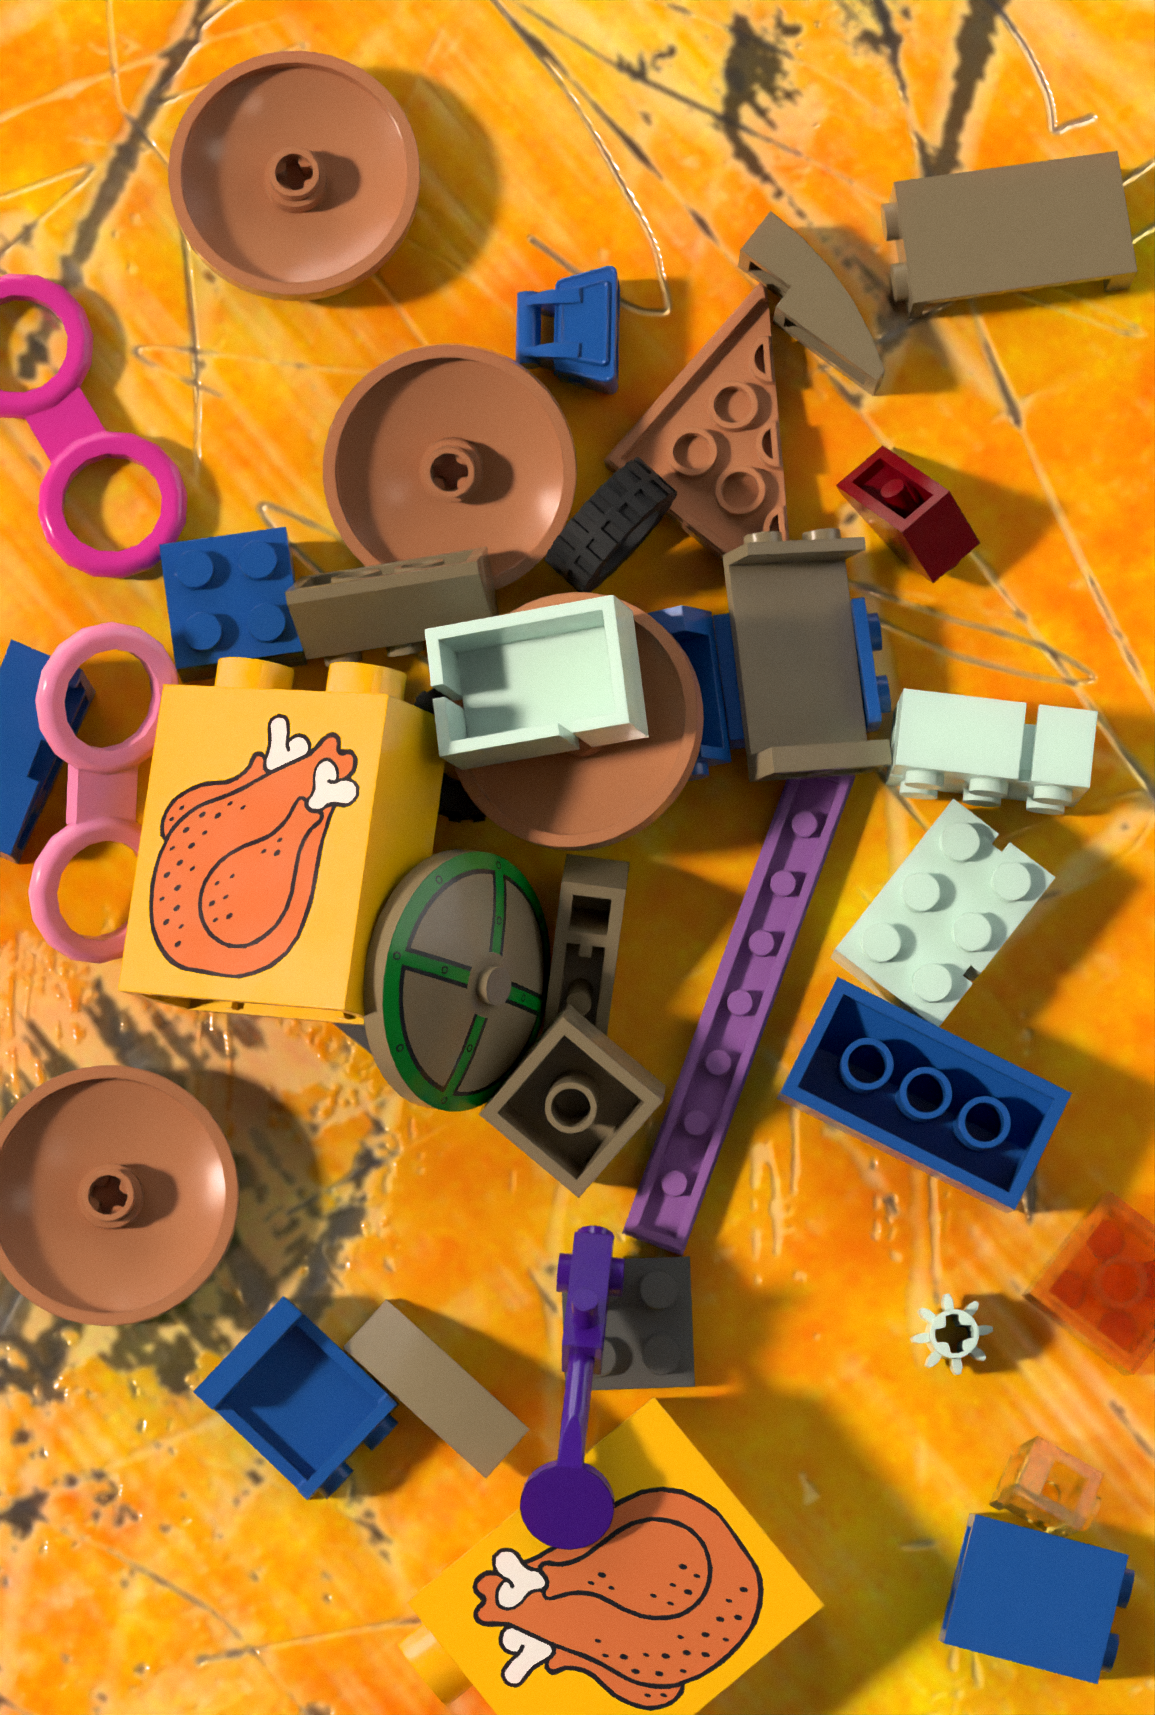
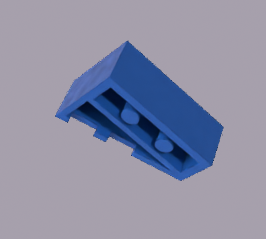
M11 639L0 667V857L18 864L65 761L54 754L40 731L35 703L41 671L51 656ZM80 668L76 670L68 683L64 701L67 722L75 735H77L96 693L84 671Z

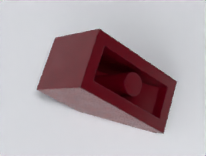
M883 445L836 485L842 496L902 562L932 583H935L946 572L955 568L962 558L980 544L979 539L951 492Z

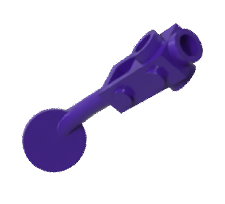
M585 1226L578 1229L574 1233L572 1253L559 1254L556 1291L568 1294L562 1339V1372H567L558 1459L548 1462L532 1472L523 1486L520 1500L521 1516L530 1533L546 1545L565 1550L583 1548L598 1541L610 1527L615 1507L614 1493L608 1480L596 1468L584 1463L593 1374L601 1375L609 1296L622 1297L625 1272V1258L613 1257L614 1234L600 1226Z

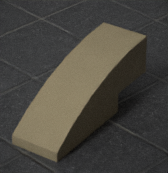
M770 211L741 248L738 267L781 298L775 308L773 323L873 396L881 385L885 370L872 335L853 299L831 268L803 237Z
M387 1299L343 1347L485 1478L493 1472L530 1430Z

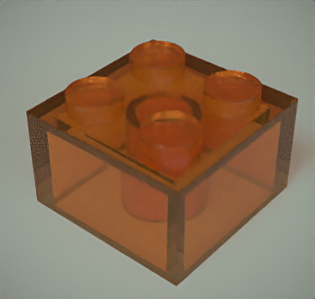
M1108 1190L1097 1196L1021 1296L1123 1376L1134 1375L1155 1348V1225Z

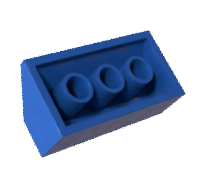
M837 977L776 1099L1005 1213H1010L1016 1209L1072 1093Z

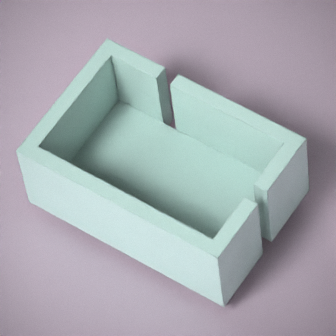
M615 595L424 629L431 687L448 697L433 699L439 757L461 770L580 749L578 738L591 747L649 737L633 611ZM463 699L464 709L459 705L455 704L454 702H452L451 700L456 701Z
M904 688L893 712L890 739L892 765L887 766L885 785L900 786L899 795L914 799H937L938 791L963 794L962 802L974 806L999 807L1001 806L1002 798L1027 801L1026 810L1030 812L1049 815L1064 814L1065 806L1074 807L1090 788L1098 711L1040 704L1038 706L1036 725L1025 724L1027 703Z
M953 798L835 948L830 958L882 999L939 1027L973 984L963 974L974 981L982 973L1056 877L1011 842L1001 852L992 845L999 833Z

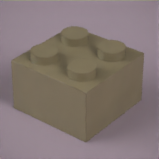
M567 1003L525 1052L490 1099L483 1104L479 1115L579 1198L663 1102L666 1085Z

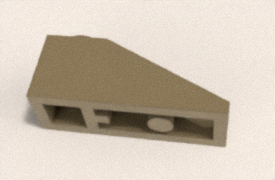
M566 854L543 1031L568 1003L607 1036L630 862Z

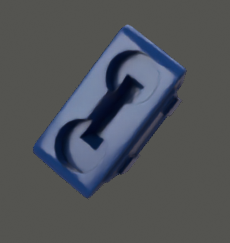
M608 265L562 278L557 281L555 289L518 292L515 361L526 369L541 367L554 371V376H557L560 381L580 388H587L608 395L616 393L619 376L620 284L616 268ZM541 315L554 317V343L541 344Z

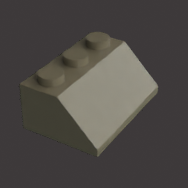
M487 547L302 576L285 592L287 605L306 659L324 657L326 667H329V664L334 662H359L363 660L361 651L386 647L388 657L418 653L425 650L424 641H426L424 629L499 616Z

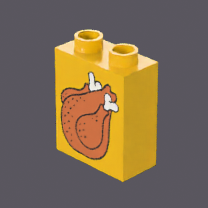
M224 657L218 659L214 686L163 684L118 991L188 1011L365 1026L363 1017L365 1016L364 972L372 933L386 901L399 882L412 868L424 859L432 856L445 760L439 757L435 715L403 701L407 678L405 673L373 664L334 662L329 664L326 691L292 690L295 671L288 666L252 658Z
M653 1397L585 1453L584 1463L593 1466L605 1476L611 1485L615 1499L614 1514L610 1527L598 1541L589 1546L572 1550L551 1547L542 1543L530 1533L523 1522L520 1508L517 1509L409 1599L407 1604L423 1623L397 1645L424 1682L446 1706H449L471 1686H474L497 1715H695L825 1605L661 1404Z

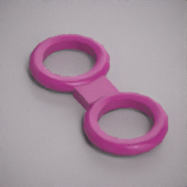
M9 273L0 276V305L11 301H31L50 309L60 319L68 336L66 357L58 373L47 383L26 392H10L0 389V418L25 419L51 462L40 485L38 518L47 543L67 565L93 577L125 578L151 569L161 560L159 544L177 542L186 524L188 494L178 466L159 445L133 433L106 432L80 388L92 365L94 336L84 308L68 290L39 275ZM106 458L127 459L144 467L157 481L162 495L161 515L153 531L138 545L118 552L98 551L81 543L69 530L64 516L65 494L73 478L89 464Z

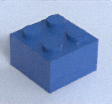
M286 527L159 544L175 666L182 683L216 678L218 659L224 657L259 659L288 667L308 665L285 592L296 582L291 543Z

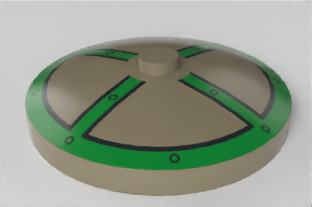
M463 849L445 850L424 859L412 868L393 890L378 917L372 933L364 972L365 1016L363 1017L366 1036L371 1053L382 1076L401 1097L418 1106L449 1112H461L485 1104L525 1052L536 1041L546 1009L551 957L548 929L542 907L533 887L521 871L508 860L488 852Z

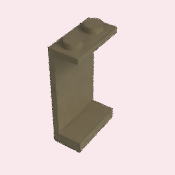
M1118 151L896 181L893 183L889 203L881 204L885 241H896L899 263L890 265L893 296L896 302L905 300L908 319L920 318L926 304L1103 280L1105 292L1129 289L1138 272Z
M837 528L805 532L802 534V540L783 541L782 532L780 531L757 532L744 536L743 545L722 555L749 782L862 775L892 765L889 739L867 741L845 559L866 550L865 538H841L840 529Z

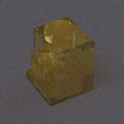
M1036 1436L1013 1448L989 1505L999 1511L1006 1509L1048 1534L1066 1538L1078 1531H1085L1095 1519L1101 1505V1498L1096 1493L1104 1473L1042 1437ZM1043 1487L1048 1489L1051 1499L1041 1494Z

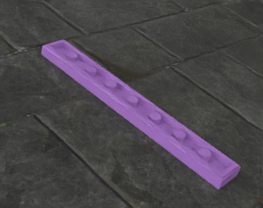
M856 776L786 780L625 1223L623 1235L672 1253L683 1255Z

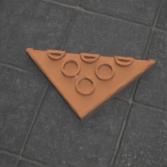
M761 282L604 459L605 467L613 474L630 460L633 461L636 457L642 459L677 491L676 499L673 500L665 516L722 562V555L743 545V537L748 534L780 531L782 532V540L790 541L768 290Z

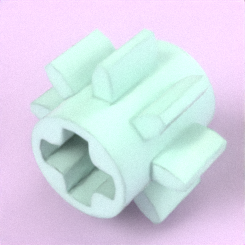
M944 1294L941 1299V1313L935 1315L926 1308H920L917 1311L919 1317L928 1324L925 1333L916 1334L910 1340L911 1343L915 1344L926 1343L931 1351L926 1358L925 1367H933L942 1358L949 1360L950 1370L953 1375H960L963 1368L961 1357L969 1355L978 1361L986 1359L984 1352L976 1345L979 1336L993 1332V1327L988 1325L978 1326L972 1317L979 1306L977 1301L969 1303L963 1310L954 1309L951 1295ZM946 1316L953 1317L955 1326L966 1327L968 1332V1338L957 1344L958 1353H951L948 1343H937L935 1331L946 1326Z

